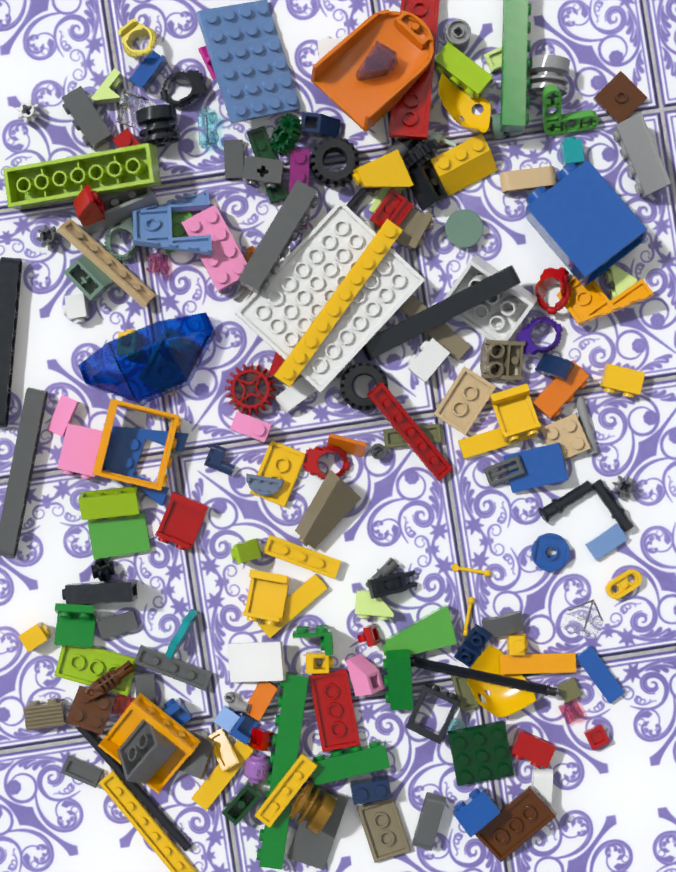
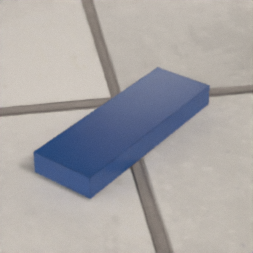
M591 645L576 655V659L609 704L625 693Z

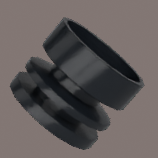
M153 105L135 112L138 127L145 128L139 132V136L142 137L140 140L141 144L150 143L156 147H164L181 140L180 134L177 133L179 131L178 125L171 124L177 121L174 105Z

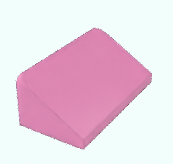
M61 395L47 430L65 437L67 424L71 423L80 402Z

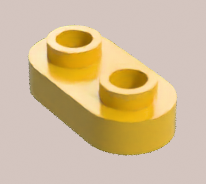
M634 569L622 572L607 582L605 586L606 594L613 599L623 597L641 584V574ZM630 575L634 577L632 582L628 581V576ZM614 585L618 587L616 592H612V586Z

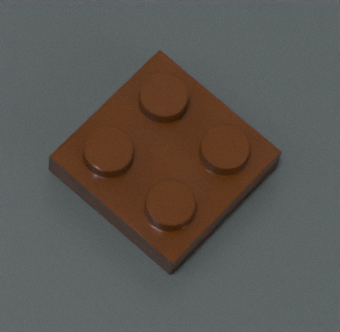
M79 685L65 723L102 736L116 698L102 695L94 700H90L84 692L87 688Z

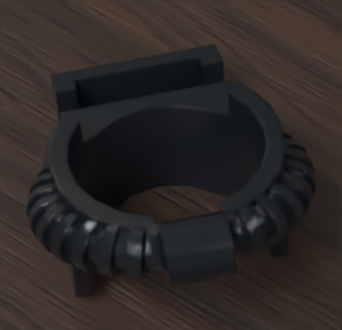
M190 69L187 72L176 71L172 75L170 74L163 83V91L160 92L162 101H166L169 105H174L175 108H184L192 104L191 102H194V99L205 95L207 87L202 82L204 79L202 72L199 73V70L193 71ZM180 79L188 81L192 86L191 93L188 96L181 98L179 101L169 97L167 91L173 81Z

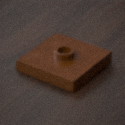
M620 71L593 100L619 124L626 120L648 97Z

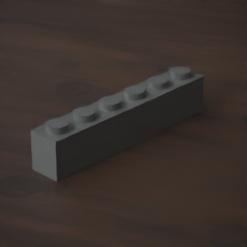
M299 180L296 181L238 278L240 285L258 295L262 291L265 292L270 284L268 280L272 274L275 275L280 267V260L288 255L290 243L296 241L300 233L298 231L299 228L307 223L310 216L308 213L311 208L315 209L319 202L317 190Z

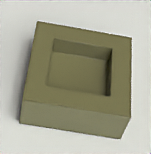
M574 677L556 685L564 703L582 696Z

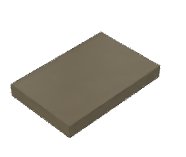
M391 795V799L357 806L374 863L411 851L393 795Z

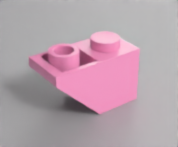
M362 654L345 659L355 696L371 695L385 689L380 670Z

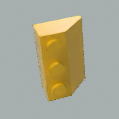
M482 133L430 160L448 196L498 171L492 152Z

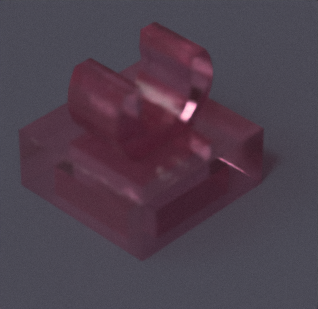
M151 253L150 257L146 258V261H150V268H146V271L155 274H168V255Z
M576 699L558 706L567 725L584 716Z

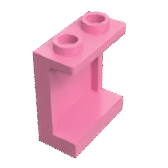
M68 423L57 468L62 469V473L73 475L74 472L80 473V477L92 480V477H97L92 472L103 431Z

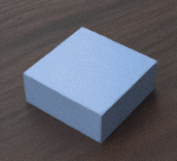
M224 705L213 722L229 733L240 718V715Z

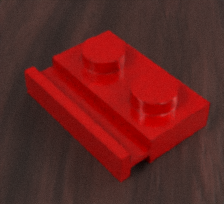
M391 188L369 220L379 228L382 227L387 219L399 227L414 204Z

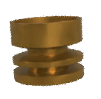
M309 782L295 798L288 818L293 820L299 813L297 823L300 824L307 818L306 829L318 835L331 816L338 799L329 793H325L321 799L318 798L320 788L317 787L311 793L314 784Z

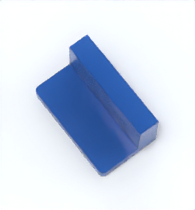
M153 51L150 55L146 56L129 81L146 93L168 63L164 55L160 56Z

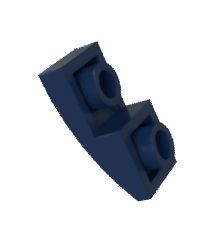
M544 354L535 371L551 378L554 376L566 381L575 364L558 356Z
M475 624L455 653L454 658L470 667L492 634Z

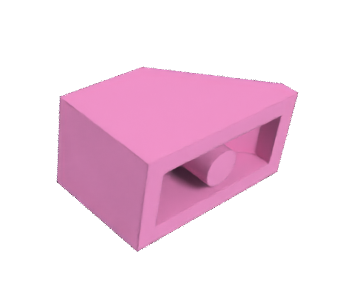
M237 411L230 429L266 443L272 424Z

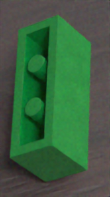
M409 649L386 651V659H383V670H387V675H384V685L389 690L385 692L386 703H390V711L414 709Z

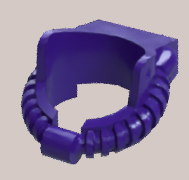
M538 317L533 319L528 324V327H523L521 332L517 333L516 340L526 342L523 354L549 353V351L556 349V346H559L558 344H560L562 339L561 332L564 330L561 323L557 324L556 321L549 317ZM540 323L550 324L556 331L554 342L547 347H539L532 341V329Z

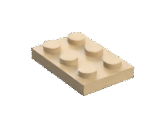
M464 366L433 415L466 435L496 386Z

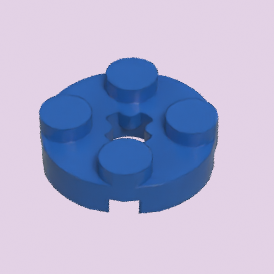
M545 533L538 536L533 542L531 557L534 564L540 569L553 572L559 570L568 562L570 548L560 535ZM549 547H552V550L555 551V555H551V558H548V554L545 553V550H548Z

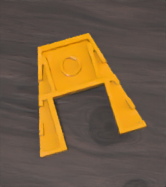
M572 277L568 281L571 288V297H569L570 300L565 308L580 326L654 296V293L645 281L641 279L610 301L595 281H592L584 288L575 277ZM561 292L557 294L559 300L562 298Z

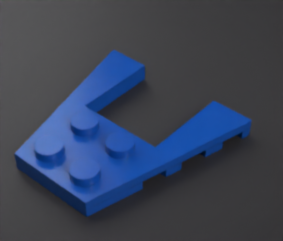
M112 426L103 466L113 473L147 480L134 475L146 440L148 439L165 446L168 431ZM175 432L174 438H177L175 450L183 452L189 436L188 433ZM129 483L132 486H138L140 492L159 505H164L169 487H162L160 491Z

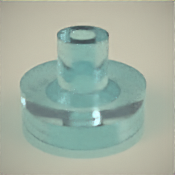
M454 718L448 731L457 730V728H467V725L463 719Z

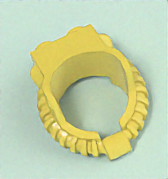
M136 18L131 19L124 27L117 31L122 38L121 44H123V49L128 56L135 59L144 55L148 56L153 52L152 49L157 42V34L152 28L139 24ZM143 36L150 38L148 46L143 50L132 49L133 42L137 38Z

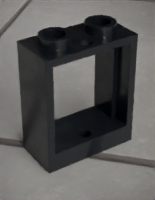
M430 683V685H424L405 728L438 744H442L461 700L457 699V694L450 691L445 693L440 690V686ZM427 693L453 704L440 733L415 721Z

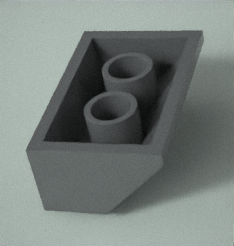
M144 719L118 749L126 781L146 784L177 748L173 742Z

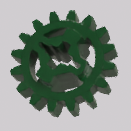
M287 113L285 117L282 116L281 120L277 122L278 126L273 129L271 135L273 140L270 142L273 145L271 149L275 153L286 156L287 153H291V148H295V143L299 142L302 133L299 131L302 127L299 117Z

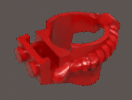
M549 267L544 269L543 274L540 275V281L536 284L537 302L548 314H557V311L566 307L570 300L571 288L568 283L569 272L566 268L554 269ZM553 284H560L562 298L559 302L555 303V307H550L544 301L545 293L548 290L547 287Z
M327 445L326 447L323 446V448L316 446L315 448L309 447L308 450L306 449L305 457H307V461H304L303 468H305V471L310 472L312 476L318 475V478H326L327 474L320 469L318 460L322 454L327 452L337 453L342 458L343 466L339 472L335 473L339 478L344 476L343 474L346 473V470H350L351 462L348 461L347 454H345L342 448L336 447V445Z

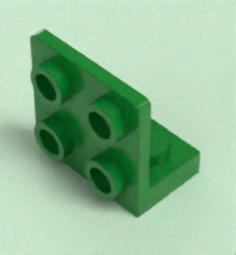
M55 603V612L58 615L54 644L56 646L92 648L97 617L95 606Z
M316 625V629H309L308 626H299L293 631V638L324 636L320 639L321 651H325V656L333 655L332 627Z

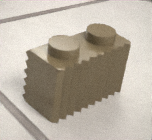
M59 698L47 699L46 703H40V700L30 701L23 708L26 731L65 726L67 724L65 723L67 718L65 701H59Z

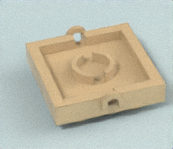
M576 413L562 419L559 417L553 423L541 428L547 445L560 442L564 460L569 457L578 456L577 454L591 449Z

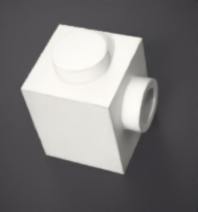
M83 293L64 296L65 305H63L64 316H67V319L73 320V323L85 322L86 318H90L87 297Z

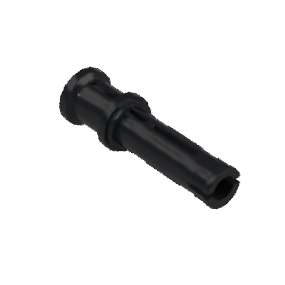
M587 480L559 499H552L551 503L543 508L539 507L537 510L542 519L548 523L549 519L557 514H562L565 508L593 492L594 489Z

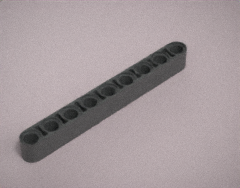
M28 387L25 393L0 520V556L15 558L18 551L48 398V391Z

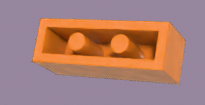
M573 360L572 362L575 366L567 380L563 381L555 377L532 402L547 419L551 417L556 418L562 411L560 407L564 403L569 404L575 397L573 393L578 388L582 390L588 383L586 379L589 375Z

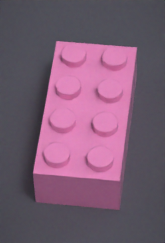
M216 204L181 222L188 236L211 235L213 255H198L218 293L238 283V278L247 262Z

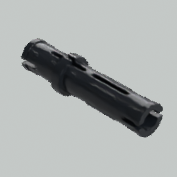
M602 479L592 484L594 491L611 513V518L616 520L623 532L625 533L634 527V524L625 514V509L620 507Z

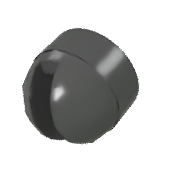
M380 443L374 444L371 447V455L375 459H382L386 455V448ZM382 447V450H379L375 453L373 452L374 450H377Z

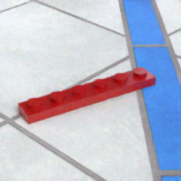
M380 382L366 394L437 481H440L453 469L383 382Z

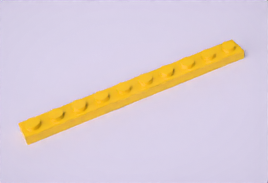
M388 219L385 221L276 372L275 378L290 388L403 231L401 228Z

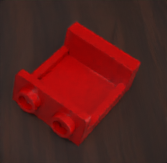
M172 492L170 502L155 535L159 537L158 540L169 544L170 541L175 543L178 549L183 551L191 550L209 506L179 493Z

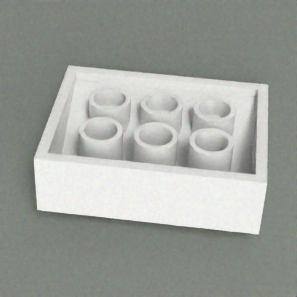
M475 254L444 299L495 274L499 270ZM518 284L456 317L489 340H509L532 309L538 297Z

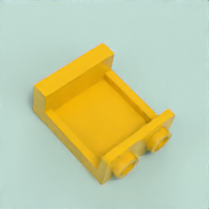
M528 384L490 395V402L504 442H516L522 436L528 435V437H532L541 431L542 425L538 421L531 401Z
M250 569L249 577L251 580L245 611L242 615L247 616L246 620L258 622L259 618L265 619V624L277 625V622L282 623L291 577Z

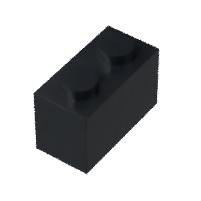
M431 163L420 166L409 174L413 182V186L409 188L422 211L436 206L449 197Z

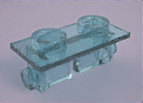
M205 107V109H200L197 114L198 127H205V130L198 131L199 145H201L202 149L209 148V146L218 148L219 135L216 125L218 116L216 110Z

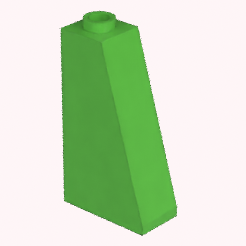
M443 605L387 637L384 639L385 644L382 645L384 656H386V651L409 649L410 655L457 644L448 606Z

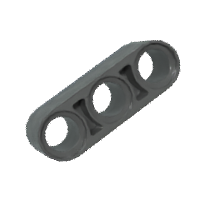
M430 792L426 793L412 846L429 851L432 850L446 797Z

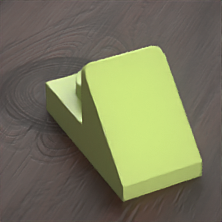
M115 68L91 97L95 104L123 102L122 98L113 91L114 88L118 89L122 84L123 76L121 72Z

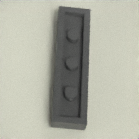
M142 644L134 660V663L203 691H206L213 673L175 657L169 659L165 653Z

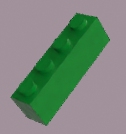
M380 740L371 741L368 746L361 747V745L353 746L347 751L342 749L334 750L331 752V755L317 754L311 759L317 764V767L312 772L315 786L390 768L385 743L380 742Z

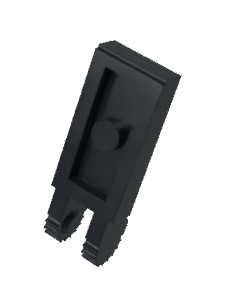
M415 570L368 579L371 599L417 587V582L413 581L406 584L405 577L415 575Z

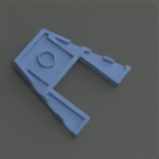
M205 190L203 194L196 196L194 194L186 195L185 199L177 201L171 199L166 204L159 206L153 204L134 209V245L213 255L211 235L173 238L172 212L206 210L210 207L209 190Z

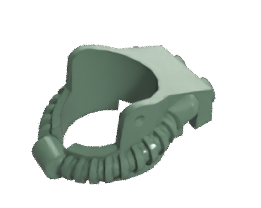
M130 217L127 220H121L120 225L113 226L107 232L108 234H106L104 242L105 250L114 258L123 262L135 257L140 246L134 245L133 242L127 254L120 255L112 251L111 241L114 235L120 232H128L133 236V218L131 219Z

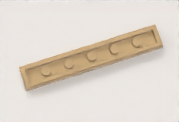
M71 218L58 228L57 231L143 308L157 296Z

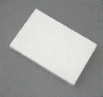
M283 641L227 644L230 682L286 680Z

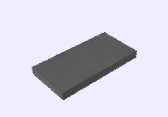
M314 785L311 793L319 787L320 793L318 798L321 799L325 793H329L338 799L337 804L318 835L306 829L307 818L298 825L288 858L324 870L349 796Z

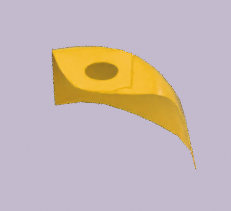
M442 73L438 83V93L448 113L463 128L471 132L486 133L489 128L491 114L489 101L483 97H480L479 100L475 97L470 98L464 90L457 88ZM475 104L483 106V112L479 115L472 113V107Z
M491 645L484 650L470 668L526 680L522 674H499V655L504 654ZM467 678V683L476 701L496 717L512 715L537 701L534 692ZM485 690L490 691V696L486 694ZM478 694L485 698L486 704L479 699Z

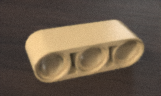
M554 166L500 173L502 193L530 191L540 186L552 188L557 184Z

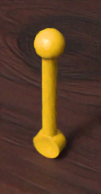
M458 564L452 565L453 571L461 570L484 574L485 577L491 576V571L488 569L483 571L460 567Z
M474 597L468 598L469 605L462 636L465 637L467 636L472 605L475 603Z

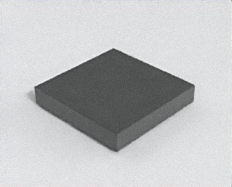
M189 731L201 742L178 769L203 779L216 742Z

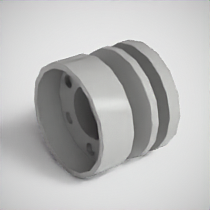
M550 54L530 57L529 72L534 76L530 77V86L527 92L542 97L543 89L546 86L557 85L561 96L567 95L568 88L566 85H568V80L563 76L569 74L570 60L563 56Z

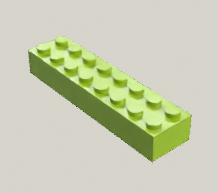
M150 143L3 169L8 207L17 210L75 200L82 189L88 184L93 191L96 190L99 196L161 185L157 148Z

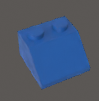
M483 787L472 790L469 793V798L458 802L454 806L455 810H453L454 816L470 838L501 813L495 801Z

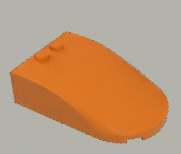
M389 9L379 11L367 18L313 65L311 82L362 130L367 132L396 105L429 66L434 51L431 31L419 17L404 10H400V12L389 11Z

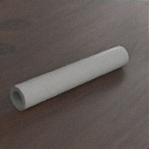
M584 397L577 398L575 403L580 423L591 446V449H588V454L598 453Z

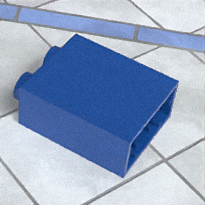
M588 160L579 167L574 162L568 164L557 174L556 178L559 181L549 190L544 186H540L526 199V202L529 204L526 207L527 221L584 288L643 243L647 234V228Z

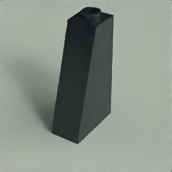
M137 579L67 584L65 589H62V598L66 600V604L133 602L138 598Z

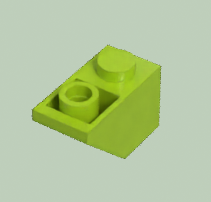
M257 538L236 543L233 545V549L230 550L233 561L237 560V564L262 557Z

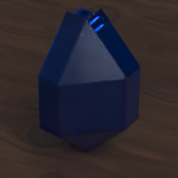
M206 312L162 320L107 342L79 364L78 367L84 382L89 387L140 406L190 385L216 333Z

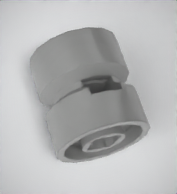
M461 19L451 21L447 26L444 36L445 44L449 42L458 50L464 49L468 44L471 34L469 24Z

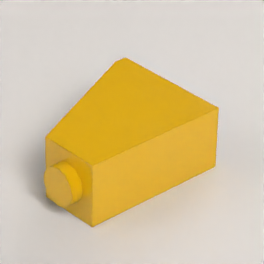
M398 149L353 170V180L360 188H408L413 186V182Z

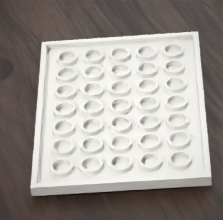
M340 200L280 264L277 273L271 275L268 280L270 284L265 292L262 291L260 295L254 292L239 307L235 314L277 354L286 360L376 233ZM390 247L303 368L300 375L321 393L425 279Z

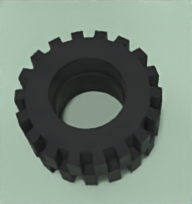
M330 136L327 140L322 139L320 144L317 143L315 150L311 154V168L314 176L321 184L324 183L327 187L334 186V188H338L340 185L342 187L346 186V183H350L353 179V170L359 167L357 149L355 150L354 145L349 143L348 139L344 138L343 140L340 136H336V138ZM333 152L342 154L346 158L345 168L339 172L327 170L324 166V158L328 154Z
M371 362L355 363L348 367L342 375L340 381L341 395L344 401L352 408L361 411L376 408L368 397L362 398L354 393L353 382L360 375H368L374 380L375 386L383 382L388 388L386 374L379 366Z

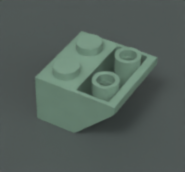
M85 255L78 258L63 272L93 303L115 283Z

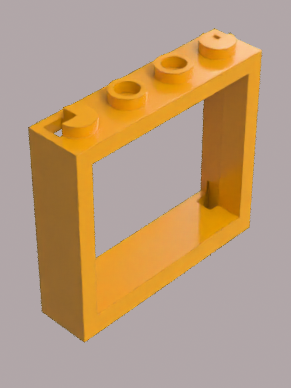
M110 399L92 474L161 491L162 487L166 486L168 479L165 473L166 469L171 467L173 457H170L171 449L175 450L177 438H174L175 432L179 431L182 420L179 419L180 415ZM117 406L171 419L156 483L102 470Z

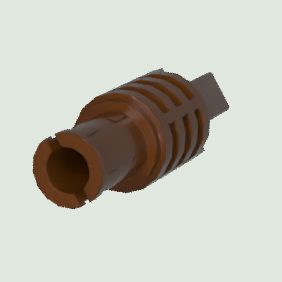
M128 660L116 670L111 669L96 679L84 692L90 700L105 695L121 684L122 679L135 671L134 666L132 667V663Z

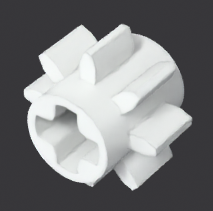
M29 99L28 103L21 101L22 105L16 107V110L20 112L17 117L19 119L24 118L25 124H28L29 121L36 123V117L41 116L37 112L39 105H33L31 99ZM27 109H30V115L27 114Z

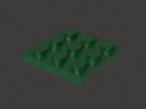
M504 720L447 731L458 786L514 775Z

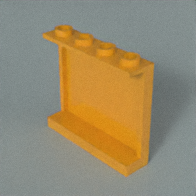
M139 693L98 746L121 764L118 749L143 719L177 746L175 751L146 783L149 788L158 794L201 741L143 694Z

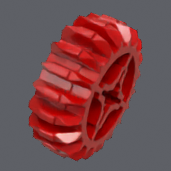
M250 363V369H247L245 364H242L243 371L236 367L235 370L238 374L235 375L231 372L230 376L234 379L226 380L227 383L231 384V387H225V390H231V393L226 394V398H233L229 401V404L232 405L236 402L237 404L234 409L238 410L241 406V413L244 414L245 410L248 409V415H252V409H255L256 414H259V407L266 411L264 404L267 403L271 406L272 403L268 399H275V396L270 393L277 391L276 388H271V385L276 384V381L269 382V379L273 376H265L268 369L264 368L260 372L261 365L258 364L255 370L253 369V363ZM250 373L258 375L251 382H246L241 378L243 375ZM262 379H264L267 386L265 396L258 391V385ZM237 382L244 389L240 399L237 398L235 393ZM243 383L249 386L255 384V392H257L259 395H256L252 392L247 394L246 386L243 385ZM251 396L261 400L255 405L243 404Z

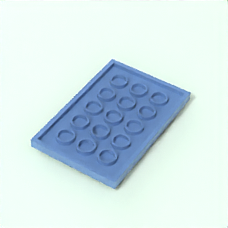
M267 0L199 10L196 13L231 124L301 109Z

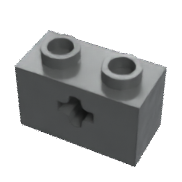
M245 155L242 179L250 186H258L259 183L266 184L265 187L277 189V186L282 187L285 163L283 160ZM263 169H266V172L268 174H265L264 177H261L259 172H262Z

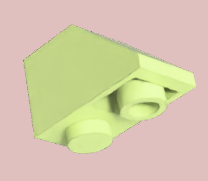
M613 265L605 272L606 279L611 283L612 287L610 289L611 300L638 282L635 277L616 265Z
M356 589L355 614H358L359 618H370V615L378 616L377 619L389 620V617H393V611L381 597L371 599L369 590Z

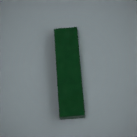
M265 126L246 132L255 157L276 159L271 149L272 146ZM263 169V171L260 172L262 177H264L265 174H268L266 172V169ZM283 180L282 187L277 186V189L265 187L271 205L284 201L288 196Z

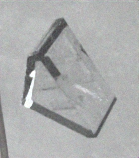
M122 89L117 122L135 128L137 126L135 112L157 104L140 94Z
M592 599L566 610L561 628L581 636L599 639L604 621L595 600Z

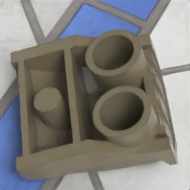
M484 339L480 358L481 376L493 379L523 380L522 360L523 348L526 342Z

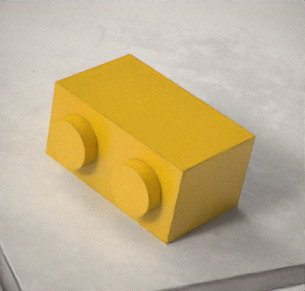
M605 364L599 387L604 388V392L615 394V391L622 392L624 397L634 398V395L638 396L641 393L645 372Z

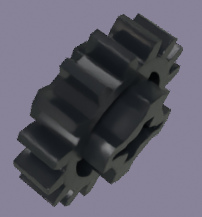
M436 139L420 142L406 153L408 157L403 162L407 171L426 165L431 159L436 157L434 153L441 147Z

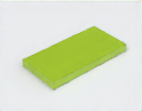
M62 646L54 676L90 686L109 670H116L128 660L136 671L137 664L134 663L136 657L96 646L92 648ZM135 671L124 677L121 684L112 689L111 692L129 696Z

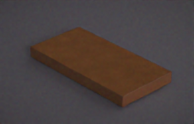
M530 785L500 810L501 813L475 835L502 862L553 820L557 813Z

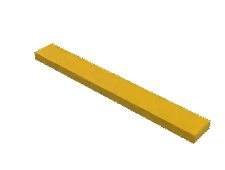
M111 771L98 782L171 872H198L114 771Z

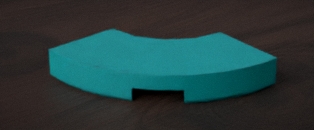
M191 609L185 616L177 633L169 643L165 654L169 659L173 658L188 635L198 615V611L195 609Z

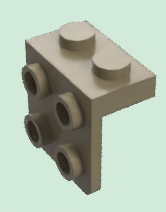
M412 207L399 225V228L403 231L395 242L413 252L416 247L420 249L425 240L422 237L425 230L429 232L434 223L431 220L433 214L427 211L424 214Z

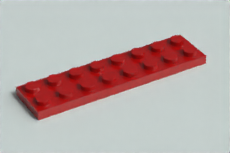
M401 0L400 10L416 15L430 29L433 36L434 51L427 69L391 109L389 137L418 140L428 139L440 0Z

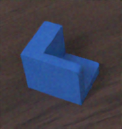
M243 712L232 728L230 735L246 745L251 737L252 728L257 727L259 722Z

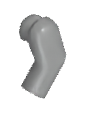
M230 691L225 694L224 700L232 709L245 713L250 712L251 704L242 702L235 692Z

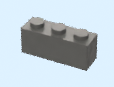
M82 86L62 97L64 101L62 107L68 115L71 113L74 117L72 123L78 131L82 130L85 135L82 139L88 147L92 146L96 150L114 138Z

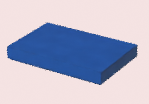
M560 442L503 456L504 460L520 455V460L523 462V467L526 470V473L509 479L512 493L569 480ZM515 460L505 464L506 468L517 464ZM516 468L508 471L507 474L511 475L520 470L519 468Z

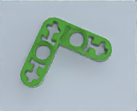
M548 85L543 89L542 125L547 135L591 130L599 124L597 113L593 110L561 114L562 96L557 85ZM551 93H553V100H550L549 97ZM552 107L557 108L555 112L547 113L548 109ZM569 120H575L573 125H566Z

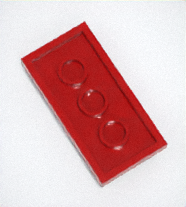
M347 668L329 671V673L309 675L322 752L359 746L360 740Z

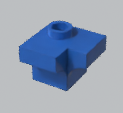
M180 697L176 700L171 698L164 704L165 708L163 711L181 726L193 716Z

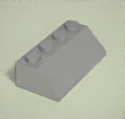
M642 112L617 124L613 128L612 135L615 142H619L621 157L627 161V171L629 176L635 180L636 184L634 187L637 194L641 195L643 199L668 187L671 181Z

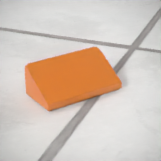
M335 434L329 435L327 443L329 446L336 445V447L342 448L345 453L359 457L364 456L367 446L365 442Z
M259 681L248 701L251 704V710L247 714L260 721L278 686L270 681Z

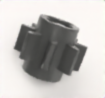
M45 225V229L42 231L38 230L40 237L36 239L43 241L41 244L43 248L49 245L53 249L55 243L60 244L58 237L61 234L55 233V226L49 229ZM46 234L51 235L52 239H47L45 237Z
M627 475L624 480L621 476H617L618 481L612 482L615 485V489L612 492H618V498H621L623 494H625L626 498H630L629 493L636 491L632 489L635 481H628L629 476ZM622 483L627 484V487H625L626 491L620 490Z

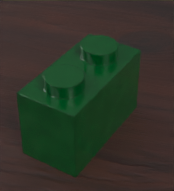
M248 779L224 806L222 814L236 826L262 797L263 791L255 784L249 782Z

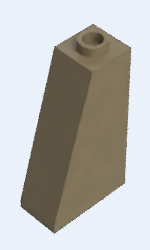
M332 470L328 472L295 529L300 536L298 540L305 546L309 544L314 549L361 499Z

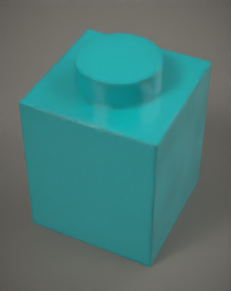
M567 137L561 142L560 151L563 167L572 162L576 165L584 163L581 139Z

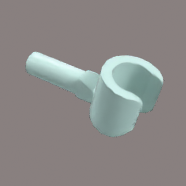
M434 132L429 138L430 141L436 139L438 143L441 141L452 147H455L457 144L443 137L440 132Z

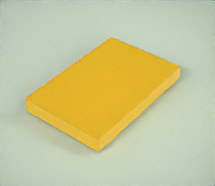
M271 440L257 475L284 480L283 485L276 493L269 496H261L252 490L250 493L286 507L305 460V453Z

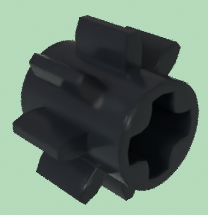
M107 558L97 559L94 565H91L93 578H98L100 582L110 580L112 575L116 574L113 561L109 562Z

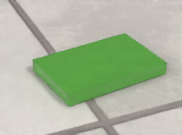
M145 512L137 514L135 517L121 516L111 520L103 519L88 522L94 560L151 550Z

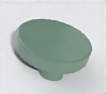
M462 209L455 211L449 216L445 224L446 237L451 245L458 248L472 247L479 242L483 235V222L471 210Z

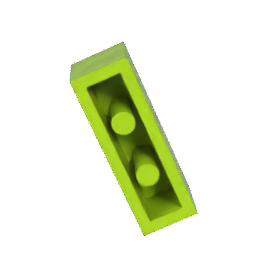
M449 42L434 59L435 70L441 75L442 73L447 75L455 86L458 87L460 85L465 89L464 92L470 98L475 97L479 100L493 83L492 75Z
M138 486L81 492L78 499L82 520L90 522L97 521L100 518L111 520L118 518V516L135 517L141 511Z

